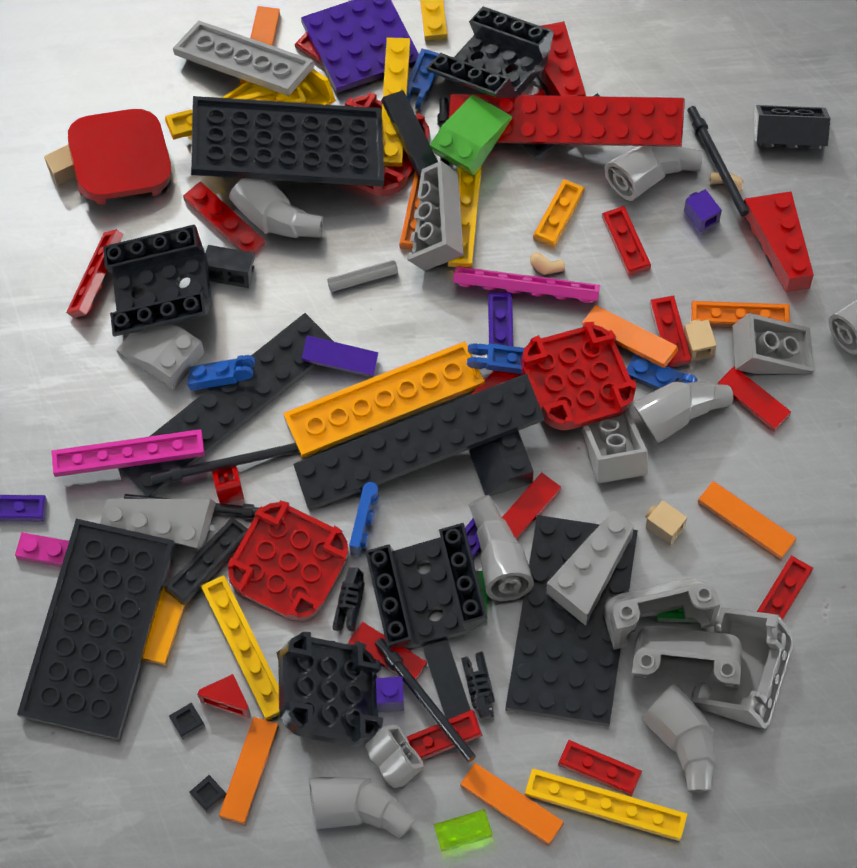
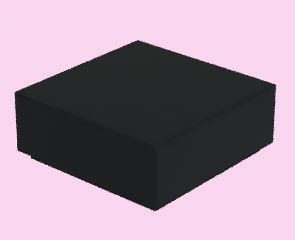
M192 703L169 715L182 740L205 727L204 722Z
M210 775L189 792L206 813L211 811L226 796V792Z

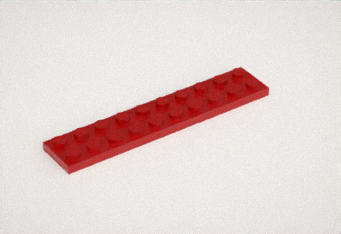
M451 94L449 118L472 94ZM473 94L512 116L511 121L496 143L682 147L684 98L518 95L517 98H497L491 95Z

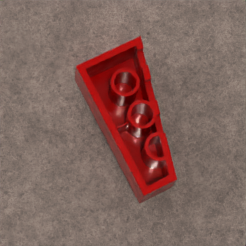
M565 21L541 25L553 30L554 35L546 67L539 74L542 84H545L550 96H586Z
M792 191L745 198L744 202L749 210V214L744 216V219H747L753 235L758 238L762 245V251L771 261L772 268L785 291L793 292L810 289L814 274Z

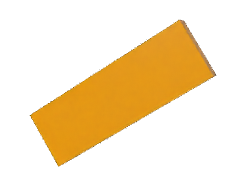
M563 179L533 234L534 240L555 248L585 192V187Z
M164 586L142 660L166 666L186 604H181L168 594Z

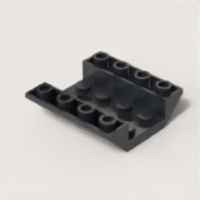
M482 6L469 21L474 33L473 37L454 57L439 53L426 69L430 73L497 98H517L546 67L554 35L553 30Z
M195 224L103 246L105 268L113 275L116 311L111 312L110 317L112 335L114 337L207 315L212 303L207 256ZM184 278H190L189 285L185 288H180V282ZM143 288V296L141 298L135 299V292L138 289Z
M464 523L439 529V538L398 550H393L391 545L387 544L365 551L387 647L419 648L468 634L488 619ZM423 563H430L431 570L428 573H419V567ZM439 609L443 611V616L440 620H430V614L434 610Z

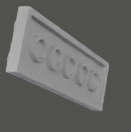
M200 20L173 47L174 55L288 96L314 68L312 59Z

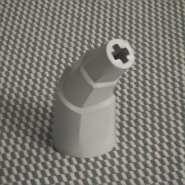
M637 146L608 162L604 169L605 176L610 186L619 196L632 201L663 179L667 174L680 172L681 170L699 172L703 154L702 150L684 147Z
M242 178L232 188L229 199L265 234L274 233L298 238L299 236L321 237L323 216L306 214L303 210L290 205V201L272 180Z
M857 299L829 318V328L834 339L845 351L851 354H857Z
M672 382L632 404L658 444L686 426L690 419L706 414L712 409L729 407L733 401V391L728 385L707 382Z
M486 495L478 498L469 504V508L478 529L477 535L482 551L481 564L486 594L497 601L521 598L529 593L534 586V580L523 546L517 542L491 497Z
M674 683L654 702L641 719L671 750L677 751L682 769L685 770L687 790L689 792L712 791L713 767L716 766L712 736L714 729L688 695Z
M309 778L315 829L353 826L365 822L378 828L383 827L401 839L415 820L398 804V800L373 784L371 778Z

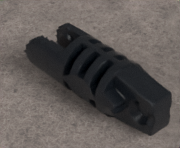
M349 567L346 579L342 583L332 625L334 631L343 629L346 615L348 631H355L365 586L363 582L364 573L357 567Z
M483 651L475 654L478 671H473L469 657H463L461 661L472 706L474 709L477 708L481 719L488 720L494 718L492 703L495 702L485 656Z

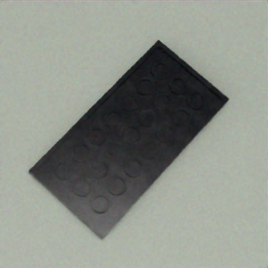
M193 96L191 175L383 187L384 163L381 108Z
M537 515L529 561L534 586L523 597L505 711L605 727L610 726L621 648L613 649L603 614V606L608 597L629 592L638 530L633 529L632 538L602 592L587 625H585L546 594L547 582L600 524Z
M76 518L17 712L19 717L115 740L120 739L175 547L174 540Z

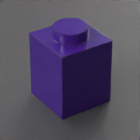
M706 189L699 193L694 192L687 197L684 213L699 233L720 222L722 210Z
M376 678L378 713L404 711L403 678Z

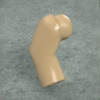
M718 172L710 173L711 185L724 184ZM730 173L738 191L741 192L743 189L742 178Z
M535 252L530 256L532 267L543 275L565 271L563 259L551 262L539 252Z

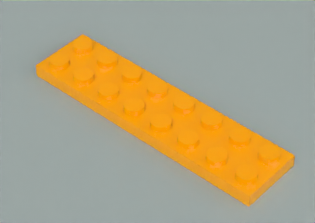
M466 341L284 412V419L302 459L471 392L478 386L485 384L480 370L467 366V359L473 356L468 352Z

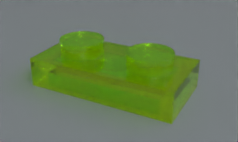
M485 809L433 824L441 852L493 837Z

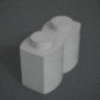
M396 724L383 727L365 745L369 759L379 766L384 782L393 788L405 786L424 768L421 758L410 746L407 737Z

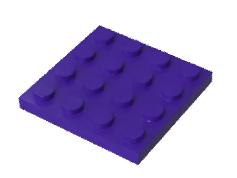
M351 0L301 17V23L336 93L384 77L387 38H410L409 68L414 67L419 53L391 0Z

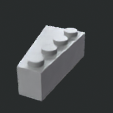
M439 161L421 171L417 197L420 199L418 209L415 210L414 219L417 220L416 229L411 234L412 252H408L407 260L423 271L463 256L458 172L444 162Z
M107 499L100 524L174 540V543L177 545L200 550L205 545L216 502L212 499Z
M613 510L547 582L546 594L583 624L587 625L602 592L632 538L634 525Z

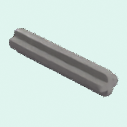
M390 260L327 279L330 291L334 292L396 274L398 268L395 260Z

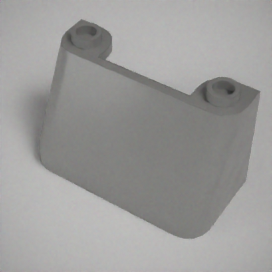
M685 578L608 597L603 606V614L613 649L626 647L627 636L636 631L635 624L639 618L682 608L685 620L696 619L702 629L714 626L720 608L717 592L711 585L699 579Z
M721 607L719 616L716 618L714 630L717 633L734 635L741 642L740 685L738 689L726 688L724 683L716 678L712 667L708 683L701 682L697 687H694L691 696L692 701L698 709L754 727L767 728L773 715L792 651V632L779 615Z
M647 626L642 628L637 635L632 676L633 678L646 679L647 675L656 672L661 666V655L714 660L713 673L716 678L723 682L726 688L738 689L741 675V642L736 636L730 634Z

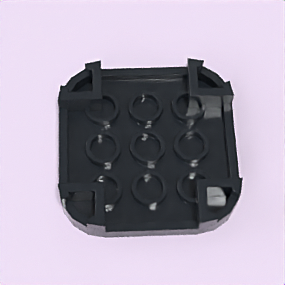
M301 632L299 635L291 638L280 650L278 659L279 711L286 728L293 734L303 738L336 744L360 746L368 742L383 725V718L378 717L376 693L377 673L382 670L380 660L375 661L372 654L365 649L366 644L359 641L354 645L311 637V632Z

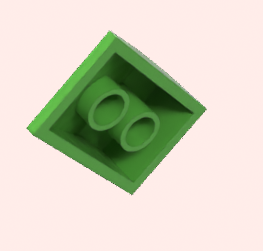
M472 94L442 125L430 146L437 156L475 176L511 121L512 116Z

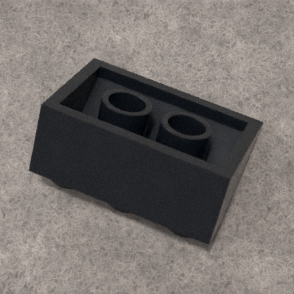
M755 105L756 143H760V146L774 147V144H784L786 148H797L798 145H807L810 149H821L822 146H828L831 118L827 109L822 107Z
M519 431L468 450L485 496L500 494L533 482L534 471Z

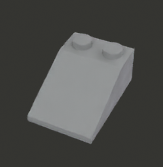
M751 313L732 325L736 370L753 374H811L814 372L810 328Z
M172 324L133 332L117 349L118 353L173 390L187 376L190 366H195L204 355L202 342Z
M629 409L617 417L581 426L592 469L598 483L647 475V449Z

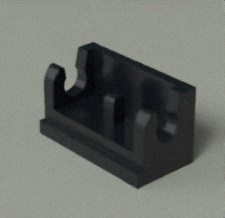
M213 245L207 246L205 254L207 256L210 281L246 288L250 287L255 266H253L255 253Z

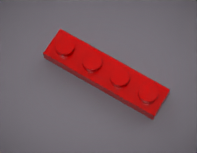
M201 181L183 195L184 201L237 250L255 253L265 245L264 239Z
M115 229L103 233L66 311L71 317L84 316L91 311L93 307L92 301L102 288V280L108 272L105 268L103 246L121 242L124 234L119 230Z

